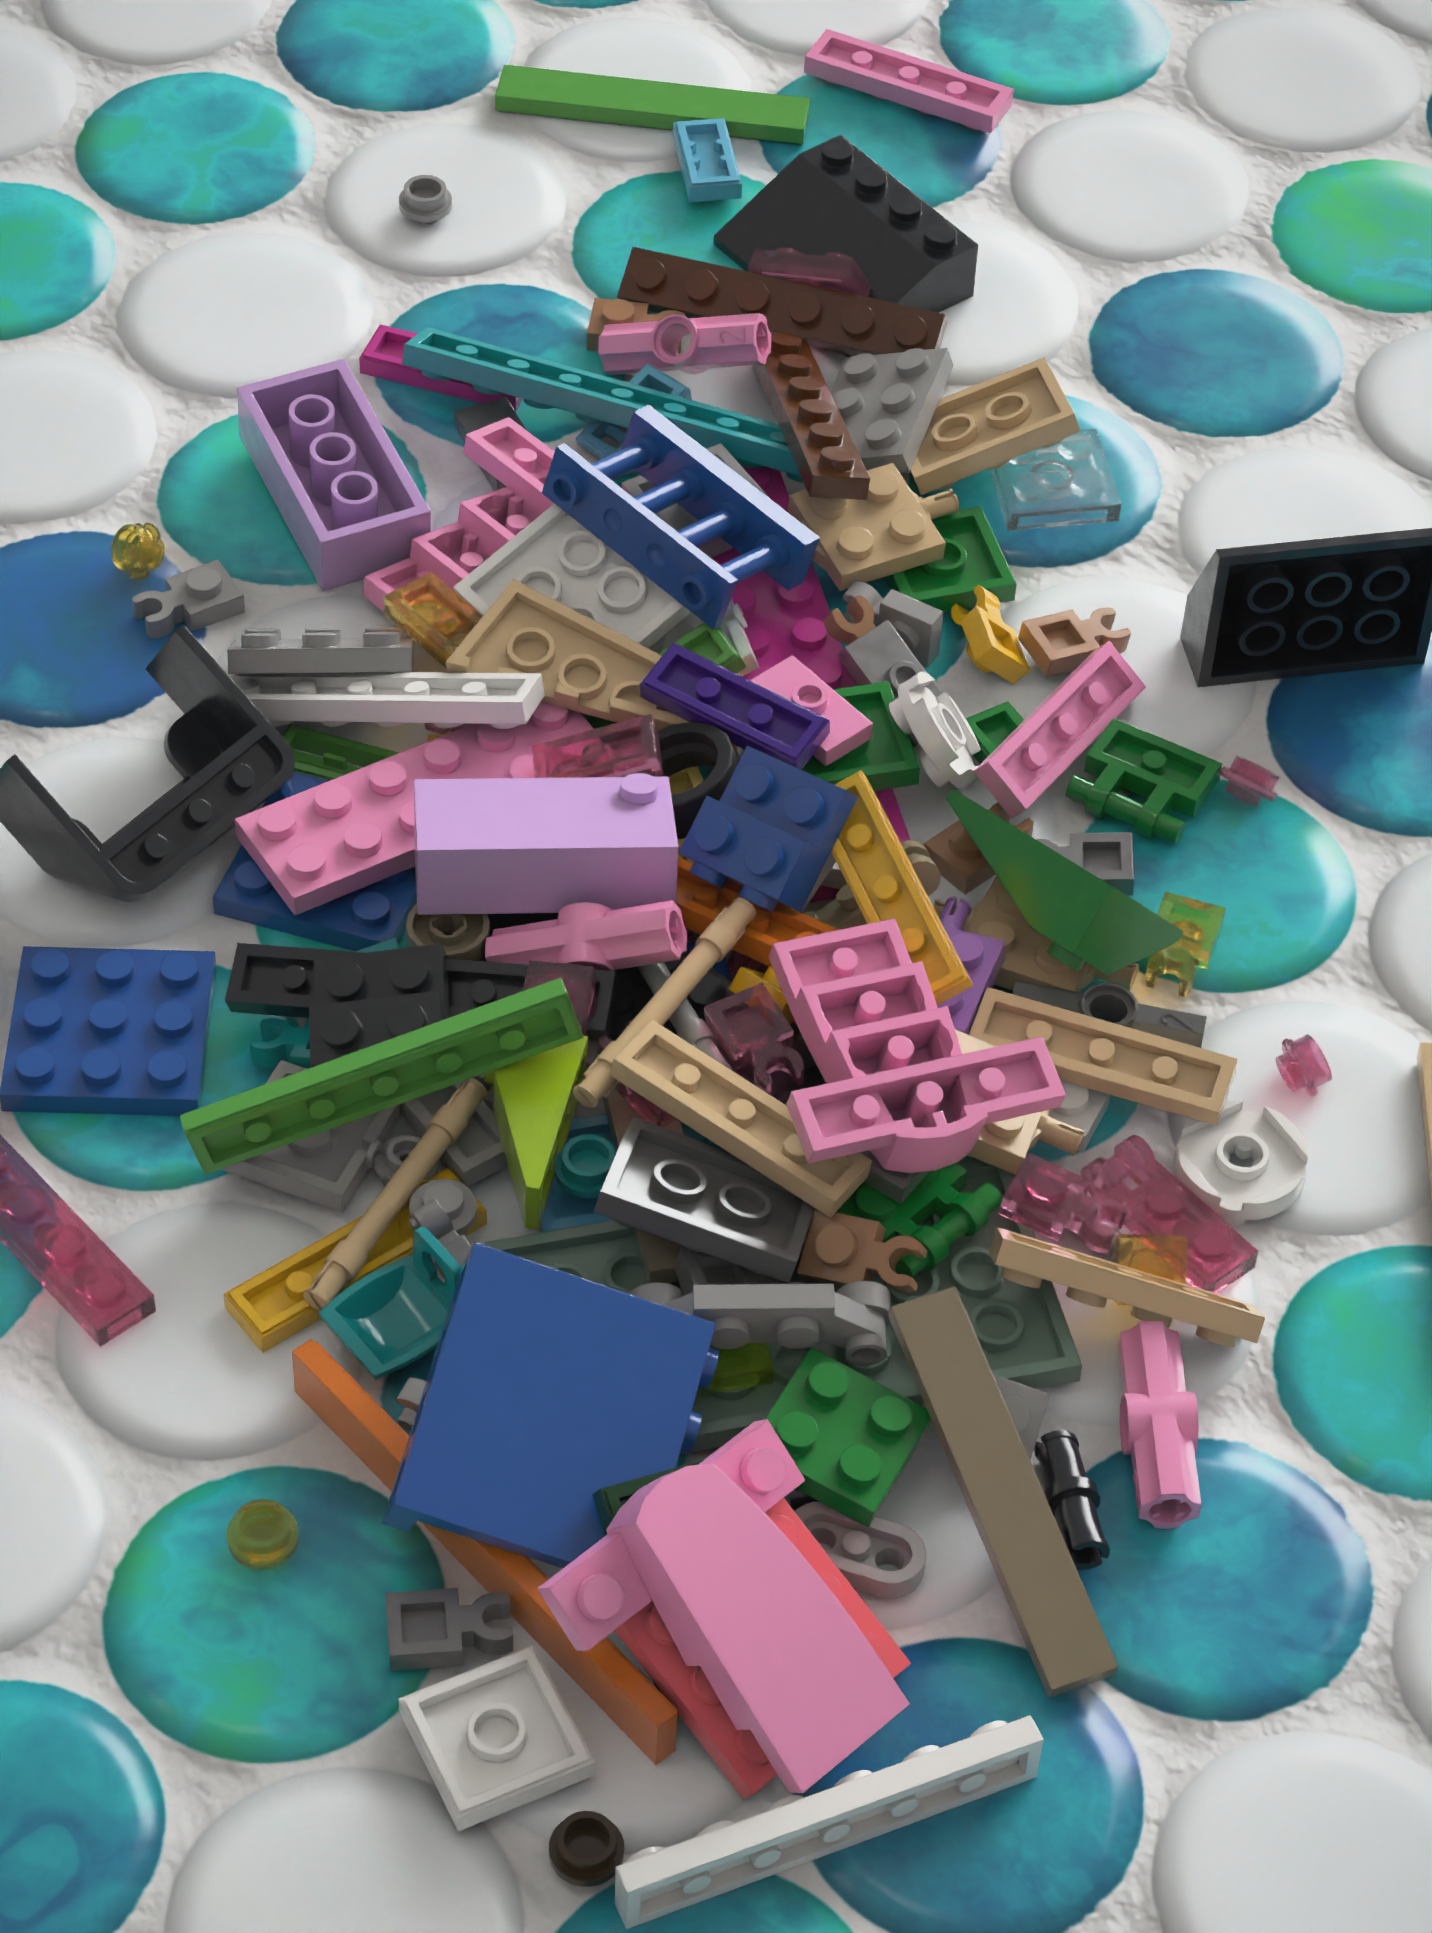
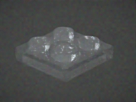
M1097 429L1080 430L1081 432L1064 438L1054 446L1038 448L1011 459L1007 464L999 468L989 469L1008 531L1119 521L1121 501Z

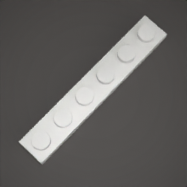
M356 672L228 674L272 726L286 725L294 721L320 722L328 727L341 726L349 722H376L381 727H397L405 723H433L439 728H453L466 723L491 724L494 728L509 729L526 724L545 696L541 673Z
M1031 1715L1010 1723L1005 1721L990 1722L974 1731L969 1738L942 1748L935 1745L919 1748L905 1757L901 1763L873 1773L868 1770L853 1772L839 1780L832 1788L805 1798L800 1795L782 1798L769 1806L764 1813L736 1823L732 1821L716 1822L700 1831L695 1838L665 1849L661 1846L642 1849L633 1854L624 1864L615 1868V1906L625 1928L629 1929L1034 1779L1038 1774L1044 1739Z

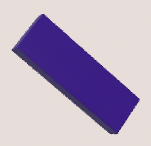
M674 642L639 684L641 698L689 722L714 725L728 735L732 744L744 750L746 746L752 747L800 770L804 768L830 733L829 719Z

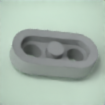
M819 1501L805 1504L795 1511L818 1543H824L831 1547L830 1550L825 1552L855 1590L880 1598L896 1599L912 1593L922 1582L926 1562V1548L921 1537L911 1528L876 1516L869 1528ZM883 1564H891L899 1570L887 1571L878 1567Z

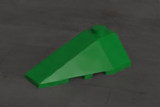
M953 788L947 795V802L1030 927L1053 941L1047 953L1074 970L1080 972L1085 962L1105 974L1110 975L1177 943L1184 931Z

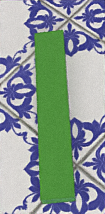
M504 64L495 94V110L673 130V122L725 118L730 137L803 144L810 113V98Z
M561 977L180 1115L181 1123L192 1150L206 1175L584 1037Z

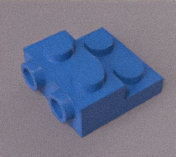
M746 746L720 801L706 796L678 853L694 861L689 873L714 886L724 889L728 879H731L743 885L738 895L739 897L771 913L774 912L778 902L801 913L858 797L845 789Z

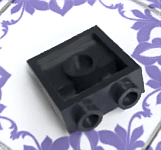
M442 943L314 959L315 1006H309L311 1068L449 1018L447 954Z

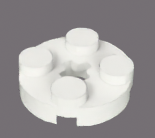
M919 672L898 686L899 697L889 703L890 712L900 729L907 735L913 732L925 754L920 756V760L925 772L933 783L941 787L950 781L957 788L964 789L979 780L978 776L974 773L978 766H974L971 756L979 752L981 748L971 727L953 699L946 691L935 697L925 687L935 679L926 672Z
M1226 1101L1217 1126L1188 1118L1182 1129L1181 1138L1176 1145L1173 1169L1181 1188L1197 1205L1210 1211L1212 1218L1217 1223L1226 1227H1238L1245 1224L1247 1220H1259L1279 1214L1291 1206L1303 1191L1308 1159L1306 1141L1292 1121L1280 1112L1265 1106L1262 1115L1255 1111L1242 1110L1243 1102ZM1235 1153L1240 1159L1252 1157L1255 1161L1251 1167H1239L1229 1162V1154Z

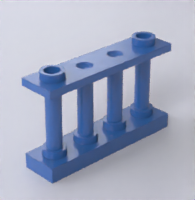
M650 405L633 412L621 450L592 464L565 443L556 446L542 490L544 496L713 630L722 625L736 584L762 571L788 591L803 584L820 540L818 535ZM635 470L653 484L655 488L632 497L612 480ZM677 503L699 521L675 531L655 514ZM720 537L742 555L719 565L698 549V547Z

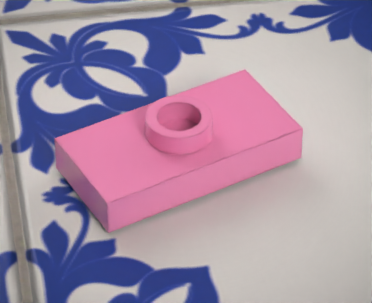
M793 655L750 680L830 720V733L813 754L825 766L872 739L873 723Z

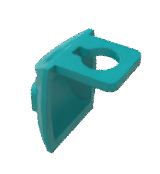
M421 1226L413 1231V1254L383 1266L343 1290L328 1306L320 1310L318 1316L372 1378L376 1380L409 1365L437 1347L461 1266L425 1226ZM431 1256L441 1267L446 1278L445 1282H442L437 1276V1268Z

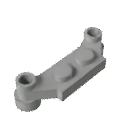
M852 1282L842 1286L837 1292H834V1284L693 1285V1292L684 1296L683 1292L674 1285L647 1283L634 1288L629 1293L716 1323L710 1345L719 1349H736L746 1344H781L787 1348L802 1349L815 1344L831 1343L844 1348L847 1361L855 1365H874L882 1362L887 1357L885 1327L890 1324L888 1315L891 1307V1296L889 1289L877 1282Z

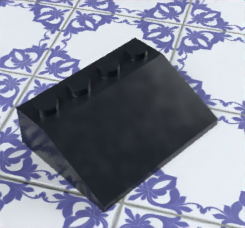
M842 135L800 153L714 235L713 244L743 270L938 313L972 297L974 294L978 244ZM844 354L846 357H851V356H853V355Z
M1432 528L1216 549L1187 595L1180 640L1197 687L1425 663L1432 633Z

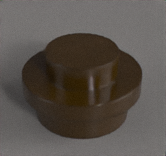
M593 1811L576 1812L568 1816L553 1831L549 1841L550 1864L561 1879L572 1885L592 1887L603 1884L615 1876L616 1866L623 1863L624 1840L622 1834L607 1817Z

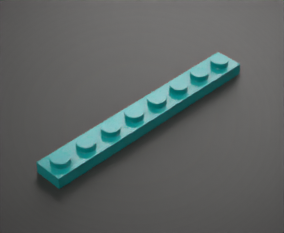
M426 327L404 344L402 365L421 370V373L427 378L434 380L455 379L472 384L473 389L480 393L490 395L505 393L523 398L525 404L533 408L562 409L576 413L575 415L579 420L592 424L608 422L628 428L633 412L650 405L705 449L721 443L743 467H769L786 472L788 478L803 483L781 429L776 423Z

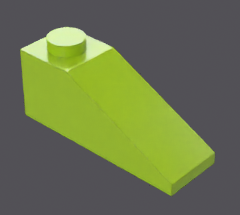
M583 1036L584 1038L484 1074V1082L494 1085L493 1113L524 1227L537 1231L539 1229L555 1179L557 1156L566 1144L579 1103L573 1094V1089L585 1077L583 1074L587 1070L588 1036Z

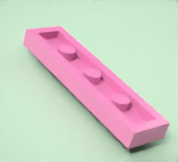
M829 29L825 30L805 55L804 73L824 79L831 84H840L870 94L875 98L889 100L917 109L921 113L935 115L963 124L970 129L981 130L990 134L1012 106L1013 88Z
M1110 641L1106 642L1094 650L974 770V773L1010 818H1014L1027 810L1106 729L1111 720L1116 718L1146 686Z

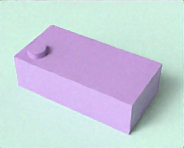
M345 359L237 387L239 437L322 591L363 580L366 575L410 558L412 539L431 532V511Z
M634 773L625 777L414 779V849L417 915L559 913V910L567 905L583 902L598 903L612 910L671 900L676 903L678 840L669 777H653L644 773Z

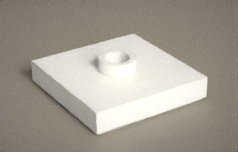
M534 1645L399 1698V1713L458 1832L595 1776V1760Z

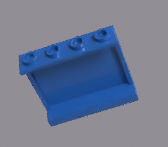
M475 1242L462 1265L382 1524L410 1532L416 1521H420L563 1569L605 1537L592 1494L601 1488L676 1468L679 1454L689 1455L702 1418L701 1414L692 1411L698 1388L708 1389L719 1359V1350L710 1347L716 1323Z

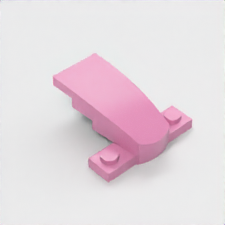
M509 417L466 434L463 452L506 487L461 502L458 522L413 538L410 558L364 577L362 595L437 656L456 649L479 622L456 599L453 587L554 504L542 494L554 451Z
M895 918L773 943L768 957L801 1035L827 1083L791 1091L786 1103L808 1164L869 1150L885 1170L905 1173L936 1171L959 1162L971 1152L984 1124L1055 1109L1061 1106L1066 1093L1043 1036L962 1054L948 1006L937 1007L922 961L911 962Z
M766 1419L754 1421L700 1464L686 1466L671 1472L638 1489L618 1510L606 1529L607 1535L539 1586L537 1590L576 1651L590 1650L653 1601L687 1666H701L736 1730H751L788 1793H804L910 1703L836 1596L793 1543L765 1514L768 1509L805 1481V1478L772 1425Z

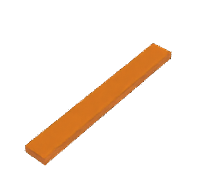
M308 1340L292 1351L295 1392L392 1492L409 1435L317 1341ZM421 1522L489 1593L500 1592L510 1595V1615L655 1765L676 1751L678 1714L676 1707L607 1637L590 1650H575L537 1590L549 1578L529 1557Z

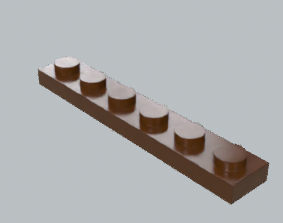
M632 247L617 295L618 299L649 303V311L660 313L662 311L675 310L685 313L687 318L760 313L766 316L768 329L771 334L778 332L794 334L802 340H806L809 346L853 356L863 353L872 355L899 353L914 348L924 350L939 349L948 323L946 315L943 313Z
M778 332L771 334V353L767 357L766 364L753 365L809 497L867 500L870 476L807 341L790 333Z

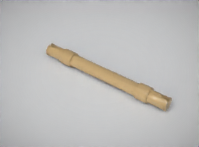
M736 898L728 908L725 907L696 940L694 949L616 1041H611L583 1074L585 1076L583 1080L573 1089L575 1098L582 1105L588 1108L596 1107L602 1097L606 1098L619 1083L618 1080L610 1076L613 1058L651 1020L663 1026L716 962L723 960L746 932L745 927L756 917L755 908L751 903L743 898Z
M473 1078L463 1081L448 1102L438 1109L426 1125L427 1131L346 1239L340 1240L326 1258L324 1267L310 1287L303 1293L304 1299L313 1308L320 1311L325 1306H328L339 1295L344 1286L355 1278L367 1262L366 1256L447 1147L452 1146L466 1129L468 1120L488 1094L486 1088L479 1081Z

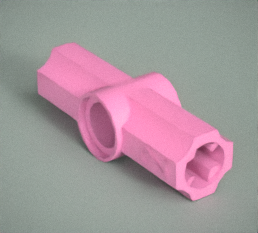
M760 313L687 318L684 315L672 314L665 316L660 321L604 325L603 332L599 335L598 355L601 358L604 372L609 375L635 374L646 363L661 372L680 370L687 374L695 375L705 372L708 368L766 364L767 357L771 353V333L768 329L766 316ZM691 333L690 347L684 354L679 356L678 346L681 339Z
M673 900L616 910L598 903H574L560 909L558 919L494 929L492 935L486 937L485 958L487 962L614 971L680 960L681 954L687 951V931L683 923L681 909Z
M1141 1321L1130 1330L1120 1332L1118 1342L1123 1385L1120 1403L1121 1446L1124 1455H1131L1138 1518L1152 1523L1154 1528H1179L1183 1523L1198 1518L1201 1508L1195 1460L1199 1430L1196 1396L1194 1392H1186L1184 1362L1181 1355L1178 1331L1170 1330L1163 1321Z

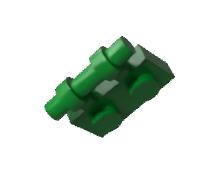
M1113 718L1086 754L1084 772L1094 775L1098 779L1094 783L1074 775L1067 786L1065 796L1085 805L1084 811L1101 819L1109 815L1134 826L1135 834L1149 840H1153L1158 836L1177 844L1184 833L1186 822L1169 815L1168 812L1173 809L1193 818L1219 782L1222 763ZM1121 788H1124L1148 799L1143 804L1118 792Z
M954 1163L936 1171H929L902 1204L863 1182L836 1213L880 1222L886 1229L883 1243L896 1236H910L918 1240L927 1250L926 1257L904 1256L897 1262L895 1268L897 1274H905L913 1278L922 1269L930 1271L942 1263L949 1255V1247L963 1235L971 1237L989 1223V1214L1002 1204V1196L998 1189L990 1183H984L973 1193H960L966 1188L968 1171L960 1164ZM934 1213L941 1218L932 1227L926 1225L919 1227Z

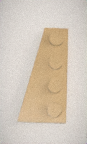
M515 579L510 582L446 661L447 673H541L545 692L541 702L653 733L670 725L689 722L640 697L639 684L662 655Z

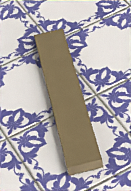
M956 1286L891 1306L888 1315L1047 1697L1050 1698L1114 1676L1118 1669L1117 1662Z

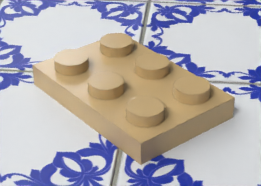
M1045 357L939 400L910 470L920 496L934 490L949 488L961 479L986 469L999 468L1013 458L1041 447L1054 446L1064 438L1081 432L1075 413Z

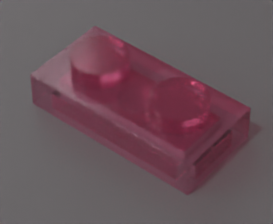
M778 248L776 251L754 249L748 267L750 272L864 297H868L871 288L854 259L840 253H827L825 256L802 254L790 248Z
M651 714L532 745L535 778L625 777L634 773H644L655 777L663 774L659 735Z

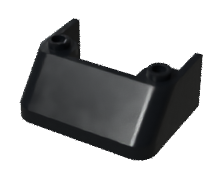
M185 625L173 633L146 667V671L184 713L168 729L164 738L165 754L169 762L184 779L104 843H101L86 825L70 817L16 754L9 758L0 768V822L41 869L50 876L121 901L136 902L143 900L235 826V818L254 811L275 794L293 774L295 758L289 744Z

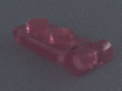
M1129 1136L1115 1146L1113 1156L1108 1159L1096 1158L1081 1169V1180L1088 1193L1190 1286L1218 1294L1255 1268L1258 1250L1155 1159L1148 1143L1140 1136ZM1130 1177L1138 1187L1131 1191L1122 1181Z

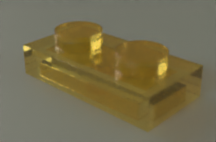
M432 572L384 596V614L445 669L447 659L482 618L477 611Z

